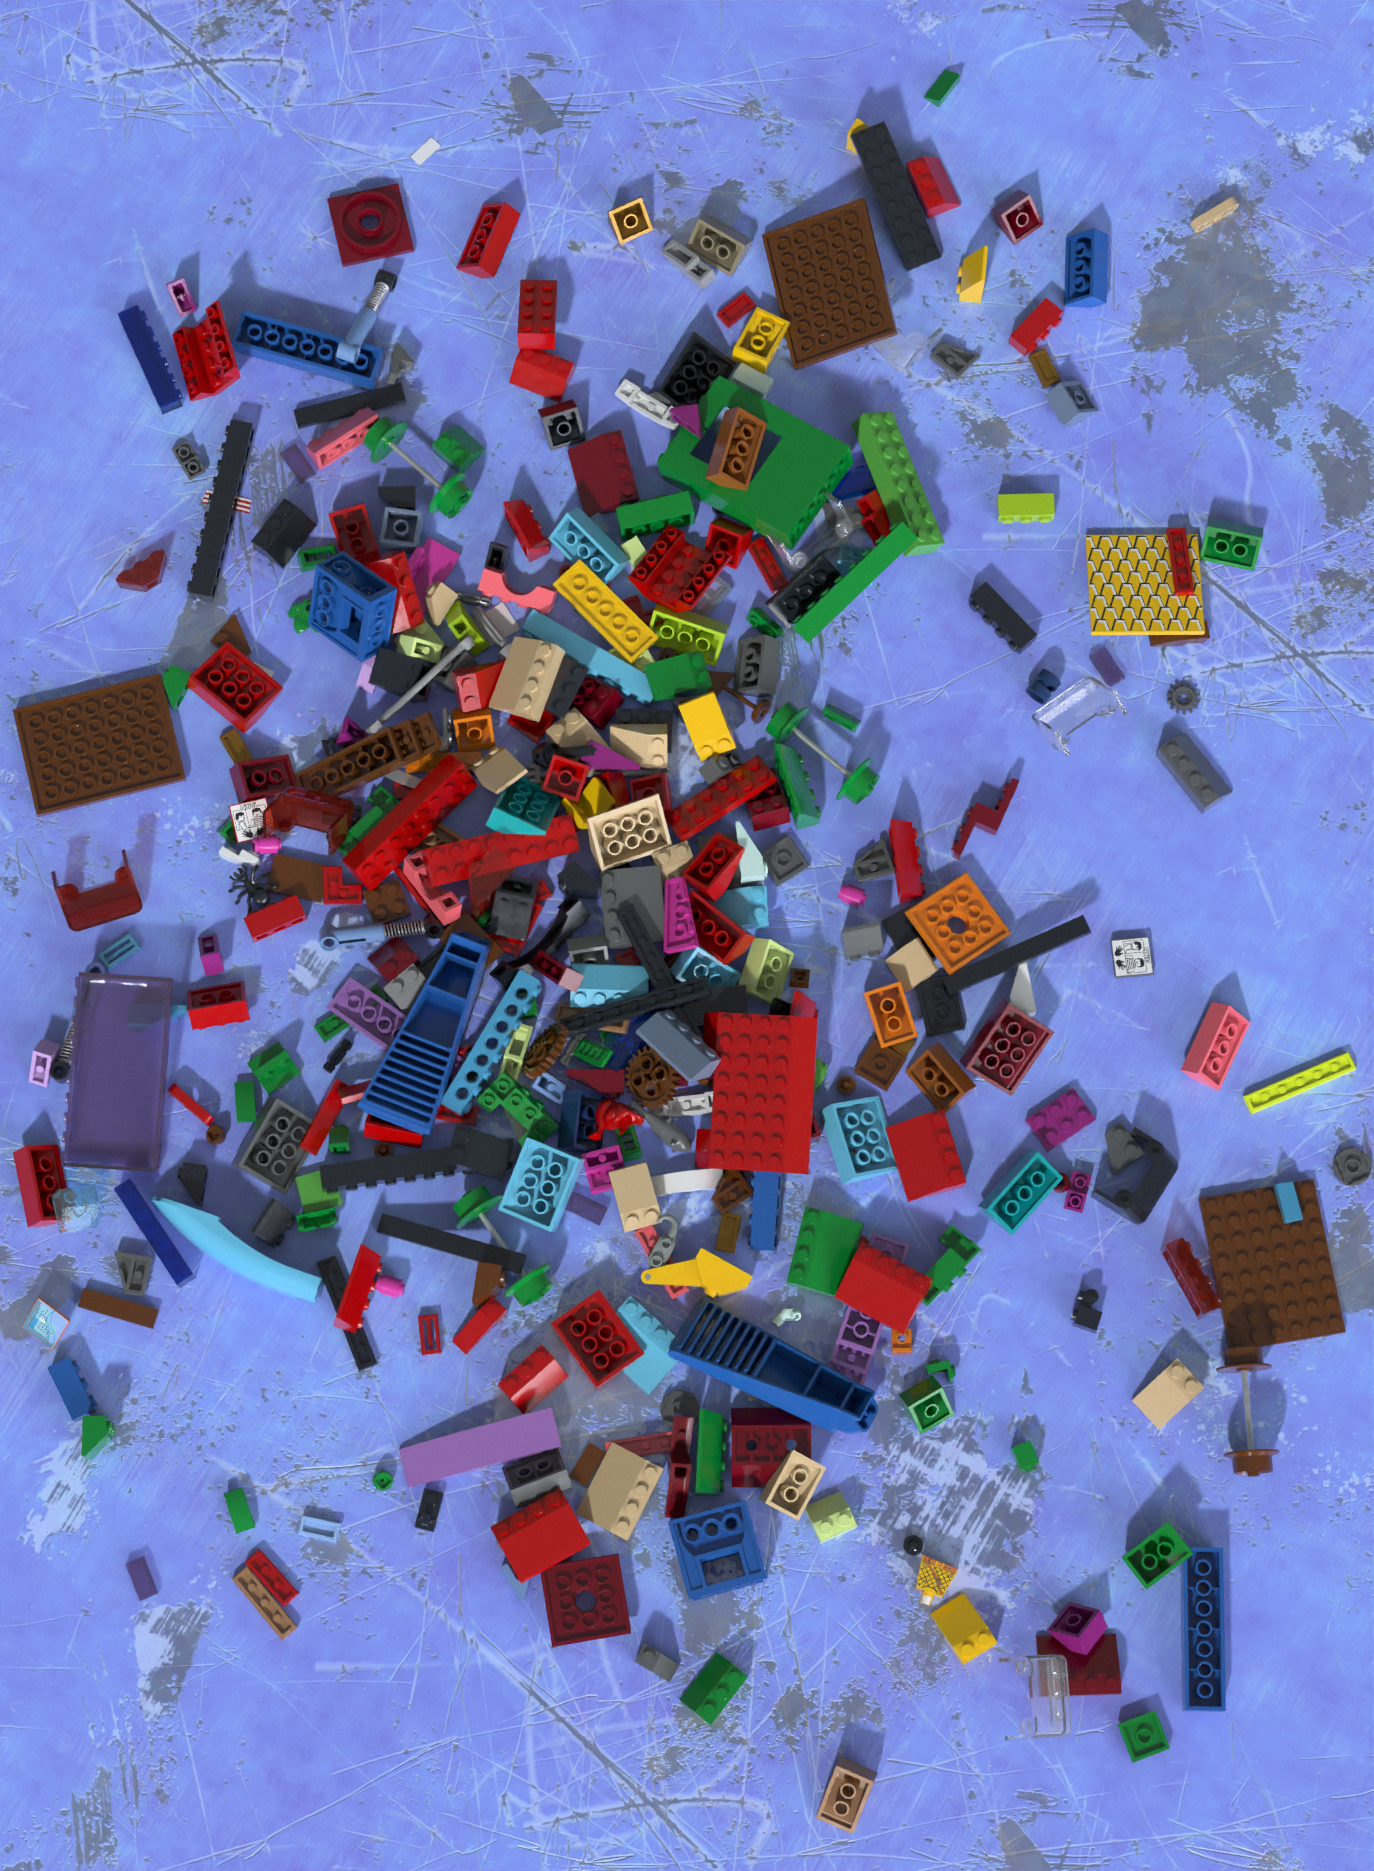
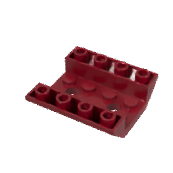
M731 1408L732 1488H765L768 1480L790 1453L785 1446L788 1440H794L797 1443L796 1452L811 1459V1423L780 1408ZM754 1440L757 1443L756 1450H747V1441Z

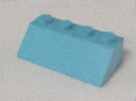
M579 507L567 512L548 538L573 564L580 559L605 585L614 579L630 560Z
M572 963V967L585 976L576 993L573 991L570 993V1007L599 1008L648 993L649 977L643 965Z

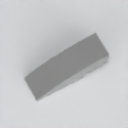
M672 239L661 250L663 256L702 290L716 278L712 268L700 261L698 255L676 240Z

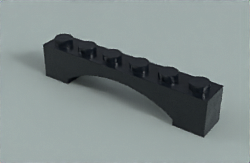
M570 894L557 907L559 911L552 927L533 949L513 961L506 963L501 961L489 973L503 991L507 992L519 970L532 975L535 969L531 965L539 949L552 954L581 925L586 923L591 914L579 899Z

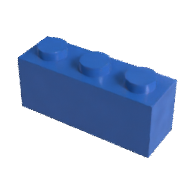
M67 1357L47 1367L75 1423L82 1420L83 1416H89L97 1412L95 1409L97 1402L93 1395L89 1396L86 1390L89 1386L84 1377L80 1378L78 1374L80 1367L76 1360L72 1361L71 1358Z

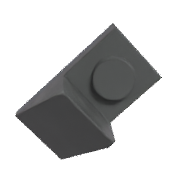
M399 343L394 345L387 383L393 385L396 379L401 377L402 371L411 373L414 366V361Z

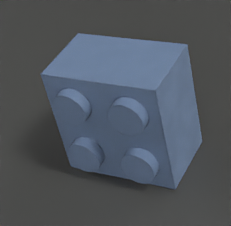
M385 507L379 540L380 548L382 550L405 551V553L413 554L417 546L420 545L424 522L423 512Z

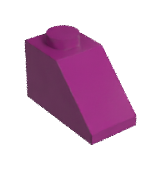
M217 933L198 937L200 958L205 975H217L220 972H224Z

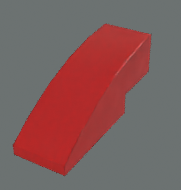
M875 489L856 501L865 516L861 523L875 546H877L875 542L882 535L887 537L891 531L889 530L890 523L886 510Z

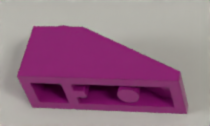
M591 739L587 741L586 745L594 744V748H597L595 755L579 757L578 762L590 765L589 771L591 769L637 771L641 767Z

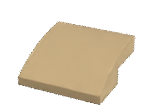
M919 938L914 939L885 960L897 981H901L905 993L939 970Z

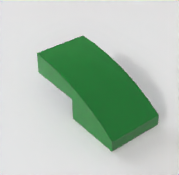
M254 1081L235 1082L237 1123L255 1122L257 1119Z
M243 1487L223 1493L236 1534L255 1528Z

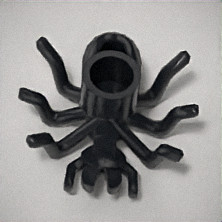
M242 864L245 872L243 869L238 868L237 870L240 874L233 873L237 879L229 876L234 882L244 883V885L233 886L228 891L232 893L236 889L246 888L245 891L238 895L235 904L238 905L241 898L248 894V913L252 911L251 898L259 906L269 904L270 895L263 887L279 888V885L259 884L263 877H268L271 874L270 871L260 874L255 882H253L255 871L259 868L258 864L251 870L250 879H248V869L244 864Z

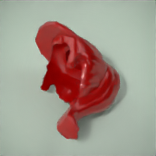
M611 1098L605 1099L597 1107L595 1113L596 1129L588 1137L592 1140H600L605 1128L608 1130L622 1128L619 1132L622 1135L630 1125H642L644 1118L624 1103H617L616 1100Z

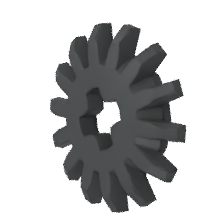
M1181 682V687L1175 683L1176 689L1174 690L1170 687L1169 690L1172 694L1167 693V697L1171 698V700H1167V703H1173L1170 709L1172 710L1177 707V714L1180 709L1183 715H1186V709L1192 713L1191 707L1198 708L1195 703H1200V700L1196 699V697L1200 696V693H1194L1197 689L1196 687L1190 689L1191 683H1188L1187 687L1184 686V682ZM1186 694L1188 702L1184 701V703H1181L1178 696Z

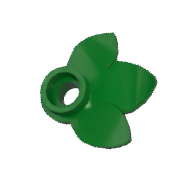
M306 599L302 604H295L289 609L288 616L295 618L294 629L296 633H302L309 627L316 633H319L308 625L310 612L307 610V606L311 604V599Z

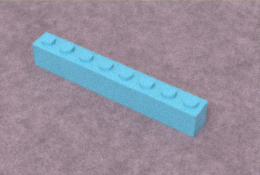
M533 609L521 627L524 638L542 640L558 645L565 651V656L588 667L587 673L591 677H598L603 680L604 684L619 689L622 695L635 698V701L641 706H652L654 699L645 673Z

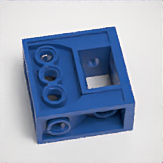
M342 551L316 564L308 625L362 663L375 656L379 647L388 649L397 588Z
M746 1500L668 1521L689 1602L767 1581V1575ZM729 1520H732L736 1523L737 1526L733 1529H729L726 1527L725 1523ZM709 1526H715L717 1528V1532L715 1534H709L706 1531V1528ZM690 1531H695L698 1537L691 1540L687 1537V1534ZM738 1554L744 1576L707 1586L701 1564Z

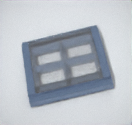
M717 576L694 608L689 611L709 617L733 588Z

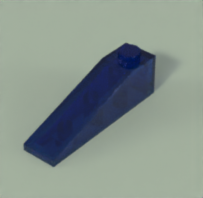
M666 1009L638 1017L628 1028L627 1034H623L612 1047L613 1054L606 1064L618 1072L628 1060L633 1058L632 1054H637L638 1049H642L647 1044L635 1033L636 1030L654 1014Z

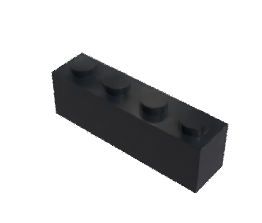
M987 582L983 583L969 596L970 608L974 612H978L982 616V620L995 629L994 631L999 638H1004L1008 642L1007 645L1013 652L1016 651L1020 655L1036 641L1038 634Z

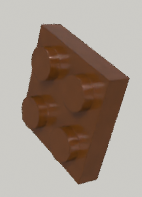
M398 879L377 886L372 892L370 890L362 892L373 923L383 922L386 925L411 916Z
M873 1039L856 1066L854 1073L887 1092L907 1058L888 1047L881 1048L879 1042Z

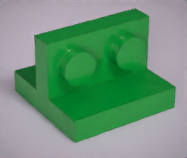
M277 1042L247 1063L268 1095H271L301 1074L280 1042Z

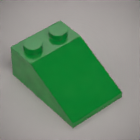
M702 651L681 654L643 666L654 701L673 699V697L703 695L713 686Z
M1168 1521L1126 1552L1121 1558L1147 1590L1194 1553Z

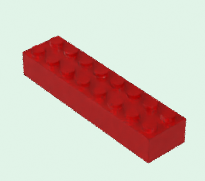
M449 753L342 859L343 863L357 881L372 892L478 784L464 764Z
M572 814L553 818L545 835L503 834L498 831L423 849L421 853L429 887H435L579 852L580 847Z

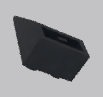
M379 647L368 683L402 697L435 665ZM433 678L409 701L413 703L427 702Z
M500 873L488 931L489 934L526 941L539 889L538 881Z

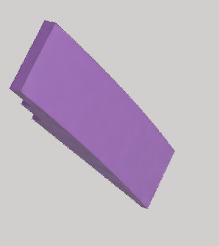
M349 977L327 1006L330 1011L386 1052H388L407 1018L406 1015L351 977ZM375 1002H378V1003H379V1004H377L375 1007H372V1006H371V1005L374 1004ZM458 1053L444 1094H446L465 1062V1059L460 1057Z
M875 1232L872 1233L869 1242L871 1247L902 1263L905 1262L910 1244ZM848 1306L828 1366L853 1381L864 1385L884 1324Z
M551 1407L399 1449L407 1486L410 1488L523 1459L524 1457L562 1446Z

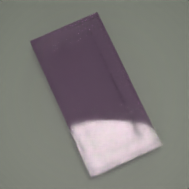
M296 444L280 453V456L300 484L316 475L315 470Z
M1106 647L1089 655L1090 661L1108 688L1125 679V676Z
M573 1191L565 1210L600 1226L608 1208Z
M145 1556L125 1564L140 1602L159 1594Z

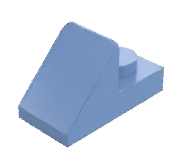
M543 1073L541 1077L538 1076L531 1084V1088L535 1093L544 1095L558 1105L562 1104L563 1091L570 1089L548 1073Z
M506 1563L500 1568L520 1602L523 1603L525 1602L531 1579L521 1584L516 1579L517 1575L512 1566L509 1567Z

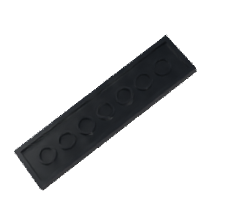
M885 121L851 134L850 138L906 271H911L940 259L941 254Z

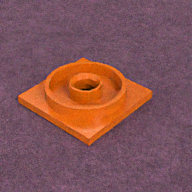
M967 872L905 912V915L949 975L1011 934ZM953 917L962 919L965 923L964 932L960 934L951 932V929L948 927V920Z

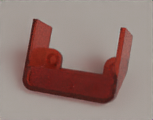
M296 786L287 787L262 812L263 838L267 839L274 830L289 832L295 826H300L327 833L328 853L333 855L346 840L354 813V803L348 799Z
M495 846L478 863L475 861L468 868L471 916L476 921L487 910L493 908L497 887L517 868Z
M125 849L121 850L125 866L115 871L114 877L116 882L79 893L78 888L74 884L60 886L55 871L51 872L56 895L68 927L71 930L82 931L141 911L143 907L142 900Z

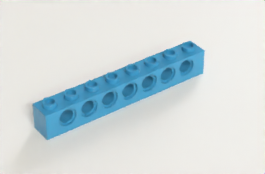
M519 970L441 1102L443 1106L460 1116L470 1111L473 1105L471 1103L472 1099L480 1094L483 1088L481 1084L484 1079L488 1080L491 1076L493 1064H497L500 1061L502 1049L504 1046L508 1047L512 1040L511 1034L514 1030L517 1031L522 1023L521 1017L531 1009L532 1004L530 1002L533 997H537L542 990L540 980ZM520 990L528 992L525 998L517 997ZM512 1006L518 1008L517 1013L514 1015L507 1013L508 1009ZM506 1023L508 1028L503 1032L498 1031L499 1024ZM495 1039L498 1041L495 1048L488 1047L490 1040ZM481 1056L488 1057V1061L484 1065L478 1064V1059ZM477 1073V1080L473 1082L469 1081V1074ZM462 1089L468 1091V1095L465 1098L458 1097V1093Z

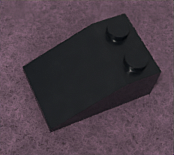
M456 1124L446 1159V1166L503 1181L513 1143L482 1131Z

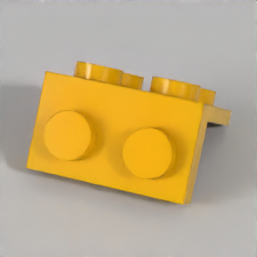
M594 777L580 795L578 802L564 798L561 803L566 808V812L572 814V818L579 828L588 829L587 818L610 810L615 804V800L599 778Z

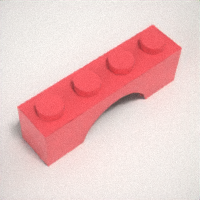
M489 566L484 568L478 590L482 591L483 595L489 597L495 595L500 597L501 601L507 603L513 601L518 603L517 606L528 609V607H531L543 615L552 611L558 592L555 588L539 584L533 591L528 593L518 592L508 584L504 571Z
M421 851L404 858V874L441 923L445 926L459 919L462 904L453 892L447 893L440 886L429 887Z

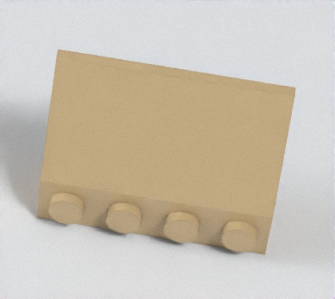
M514 636L488 707L539 722L565 651L553 643Z
M658 793L587 818L592 856L595 866L601 871L651 855L672 846Z
M612 1442L576 1514L629 1541L665 1469Z

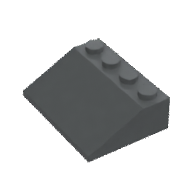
M660 865L599 872L607 948L619 950L633 947L616 916V912L632 904L653 943L664 942L665 903Z
M269 1097L231 1165L286 1194L309 1155L307 1151L298 1145L312 1119L280 1099Z

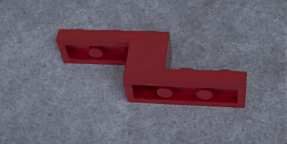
M1012 778L1010 783L1006 782L1002 791L1005 795L1003 800H998L995 806L996 810L976 802L974 807L970 806L966 815L969 818L967 824H962L959 830L961 837L959 841L955 839L951 848L954 851L953 858L960 860L974 827L994 836L996 835L1018 787L1019 780Z
M674 1413L667 1462L669 1480L664 1511L666 1518L685 1517L692 1465L690 1446L694 1423L693 1414Z

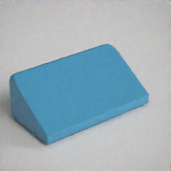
M1293 1181L1275 1184L1273 1187L1284 1224L1302 1220L1303 1216Z

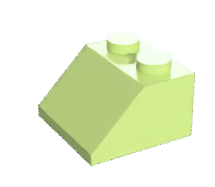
M841 1491L807 1505L805 1508L820 1544L857 1528L855 1519Z

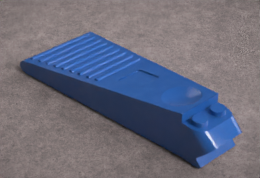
M465 931L451 933L440 959L358 1104V1108L363 1109V1112L421 1135H431L484 974L483 970L491 946L488 940Z
M701 1297L695 1303L669 1346L668 1355L671 1358L834 1434L837 1430L846 1434L867 1432L878 1413V1405L873 1398L876 1394L874 1390L853 1381L707 1297Z

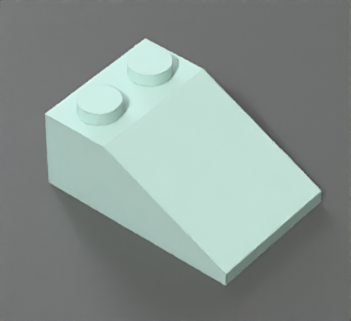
M735 822L736 843L745 849L739 862L741 887L764 885V879H767L768 874L767 862H763L762 855L741 823Z

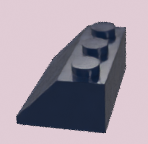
M581 1089L563 1091L557 1148L579 1153H588L602 1149L603 1133L600 1140H592L588 1135L595 1131L597 1107L607 1097Z

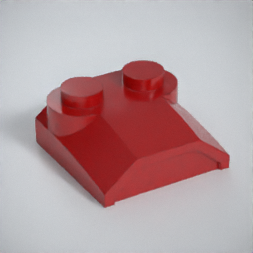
M663 772L628 780L632 802L658 793L664 814L672 809L671 789L666 773Z

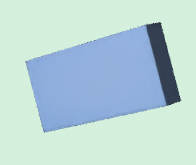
M302 1514L298 1535L337 1543L341 1523Z

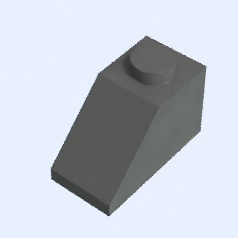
M645 1643L634 1661L669 1683L679 1667V1664Z

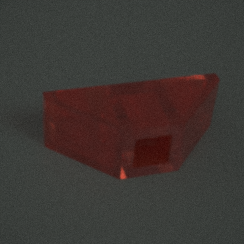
M163 549L154 551L146 560L138 561L130 570L121 572L115 579L119 588L146 593L160 584L167 561L165 551Z

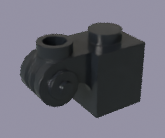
M1080 1290L1077 1301L1080 1302L1078 1310L1074 1308L1071 1320L1074 1321L1072 1326L1092 1333L1097 1331L1103 1312L1091 1308V1305H1094L1099 1299L1096 1290Z

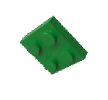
M1156 1710L1117 1724L1132 1763L1170 1749Z

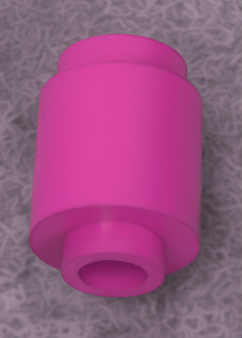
M276 834L257 835V837L252 838L253 852L258 854L277 853L278 849H281V839L277 838Z
M842 884L838 898L842 899L841 902L859 908L860 904L864 905L867 894H864L865 889L851 884Z
M385 1274L384 1276L379 1275L375 1290H378L381 1294L398 1298L399 1295H403L406 1285L403 1284L402 1279Z

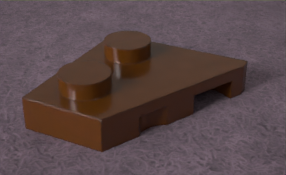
M234 614L210 642L219 649L228 641L248 657L251 650L237 616Z
M727 1169L710 1200L722 1216L754 1193L738 1170Z

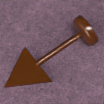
M708 671L713 685L708 690V693L714 691L717 698L724 689L754 709L751 714V720L754 723L758 724L765 718L771 707L769 700L763 699L755 705L726 686L735 673Z

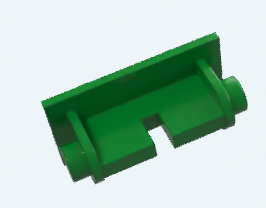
M755 607L750 610L746 620L762 635L766 634L776 639L784 633L783 628L774 620L769 623L767 622L770 616L762 608Z
M334 1206L296 1214L299 1232L303 1231V1233L314 1230L316 1227H333L334 1224H338Z

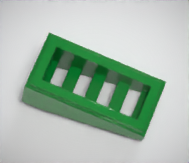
M330 544L298 550L297 561L301 572L316 569V564L328 559L326 551L330 552L331 557L336 555L335 545ZM319 553H322L323 560L320 559Z
M581 1039L573 1052V1055L580 1061L601 1068L605 1066L613 1054L612 1050L586 1039Z
M634 1124L630 1125V1129L626 1130L622 1135L619 1134V1129L622 1128L615 1129L624 1162L642 1158ZM631 1134H632L631 1137H627V1138H623V1139L621 1138V1137H623V1136H627V1135H631ZM634 1142V1144L624 1146V1144Z

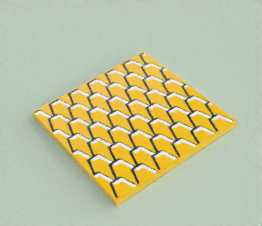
M1186 534L1194 595L1175 596L1166 535H1085L1091 635H1204L1198 535Z

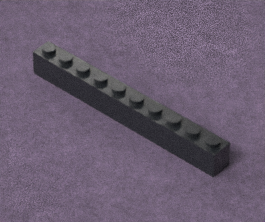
M231 419L230 425L226 426L225 436L227 438L226 442L222 443L221 453L223 454L221 460L219 459L217 462L218 474L217 477H214L212 483L214 491L213 494L209 495L208 505L210 507L209 511H206L204 515L205 528H202L200 531L201 544L196 548L195 556L197 560L191 568L193 577L192 581L189 580L187 584V592H189L191 599L213 603L255 429L253 423Z
M513 1138L503 1139L513 1143L507 1169L512 1168L516 1164ZM450 1147L319 1166L322 1190L327 1192V1194L339 1193V1190L346 1189L348 1192L356 1191L358 1187L366 1186V1189L378 1187L377 1184L384 1183L385 1186L396 1185L398 1181L412 1183L416 1182V1179L419 1178L433 1180L436 1178L435 1176L439 1175L453 1177L455 1173L463 1172V1175L473 1173L446 1166Z

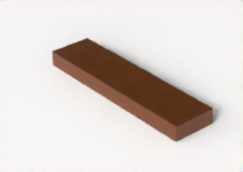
M86 1288L83 1289L78 1304L79 1308L150 1329H154L159 1314L158 1309Z

